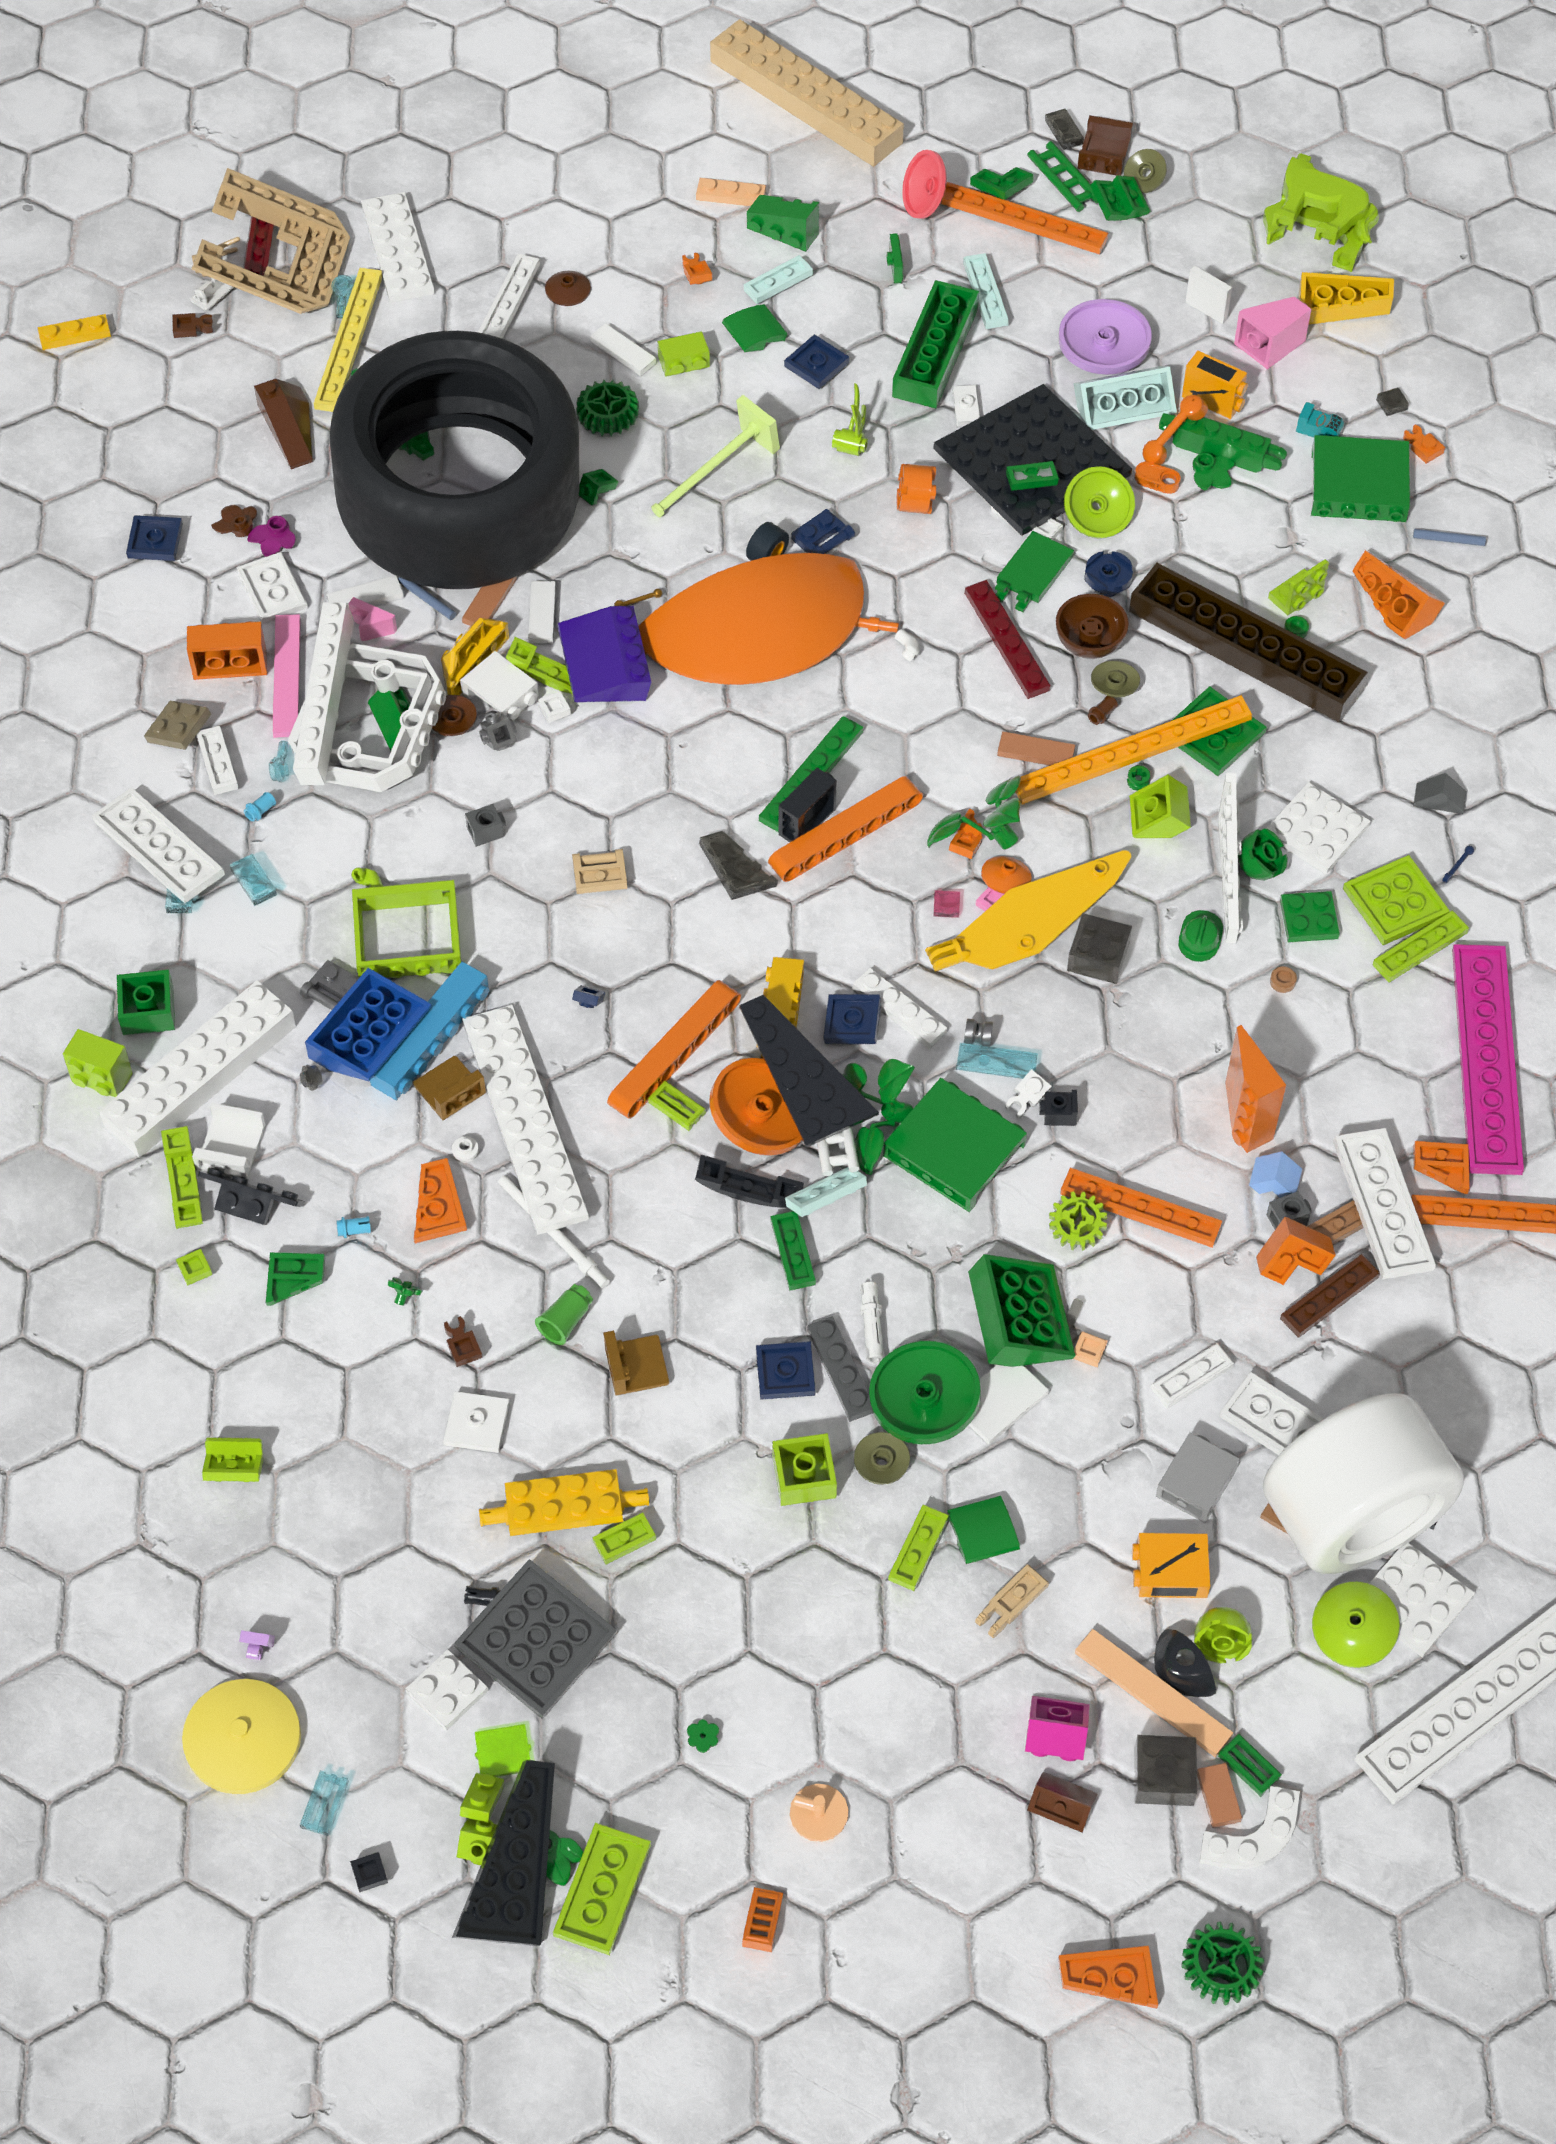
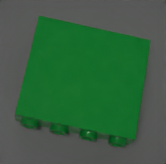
M1314 435L1311 458H1313V505L1311 516L1393 522L1407 521L1410 508L1409 441Z
M940 1077L884 1142L883 1156L970 1213L976 1205V1197L1017 1148L1021 1147L1023 1149L1025 1147L1027 1133L1020 1125L1012 1124L1003 1118L998 1111L987 1108L976 1097L967 1095L956 1084L947 1082Z

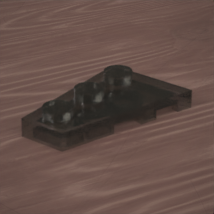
M724 831L700 837L699 845L731 900L777 887L778 880L773 875L769 876L762 870V865L756 860L752 861L743 853L744 849Z

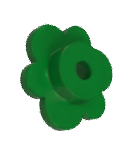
M702 1719L698 1724L688 1726V1744L691 1747L696 1746L700 1753H706L709 1751L710 1746L714 1747L718 1744L716 1736L719 1734V1728L716 1724H708L706 1720Z

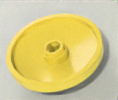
M255 1679L231 1680L210 1689L193 1705L183 1728V1750L191 1770L207 1786L229 1794L252 1793L275 1783L291 1767L300 1747L301 1728L293 1704L278 1688Z

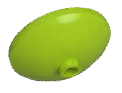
M1091 467L1078 473L1067 486L1064 495V509L1068 520L1080 533L1091 538H1108L1118 534L1129 524L1134 514L1135 497L1129 482L1120 473L1107 467ZM1093 502L1099 504L1100 508L1098 510L1093 508Z
M1357 1581L1345 1582L1328 1590L1318 1601L1312 1618L1313 1635L1320 1650L1333 1662L1350 1668H1364L1382 1661L1394 1648L1400 1629L1397 1609L1388 1595L1374 1585ZM1358 1616L1361 1622L1358 1625H1353L1350 1622L1351 1617Z

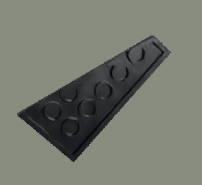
M764 995L739 1005L806 1148L879 1115V1112Z
M533 1760L522 1762L452 1938L530 1946L541 1945L555 1763Z

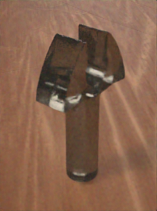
M1080 1299L1073 1300L1066 1316L1072 1343L1079 1339L1082 1331L1074 1326L1083 1307V1301ZM1057 1322L1059 1329H1061V1323Z

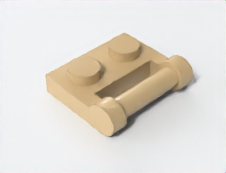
M615 849V852L582 856H580V853L572 854L577 894L627 889L623 849ZM616 862V863H612V864H602V865H593V866H584V867H581L582 865H592V864H601V863Z

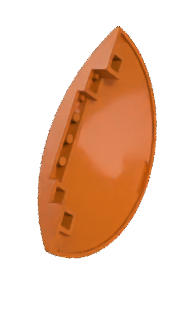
M782 554L741 563L693 584L672 597L640 623L638 627L644 652L656 663L670 671L709 683L744 685L785 678L818 664L847 640L861 616L864 601L863 581L854 560L830 554Z

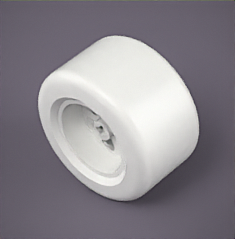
M1389 1393L1366 1398L1351 1404L1321 1420L1297 1437L1277 1456L1269 1467L1263 1481V1492L1306 1564L1312 1570L1322 1574H1338L1375 1562L1403 1547L1430 1528L1458 1499L1464 1485V1475L1421 1406L1408 1395Z

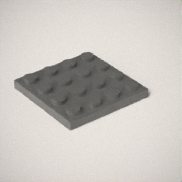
M529 1559L454 1642V1647L543 1719L617 1634V1629Z

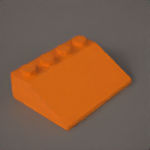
M1240 1025L1236 1029L1225 1085L1232 1137L1238 1146H1242L1246 1153L1274 1139L1286 1084L1243 1026Z

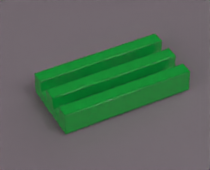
M1240 1734L1218 1754V1757L1260 1797L1282 1776ZM1237 1744L1271 1776L1269 1779L1235 1747ZM1229 1752H1230L1239 1762H1241L1263 1785H1261L1247 1770H1245V1769L1229 1754Z

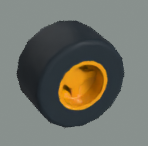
M772 522L763 523L756 529L746 548L747 558L752 561L763 557L784 554L789 543L788 533Z

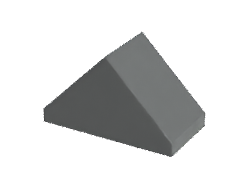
M1443 773L1416 784L1413 806L1463 814L1467 791L1447 773Z

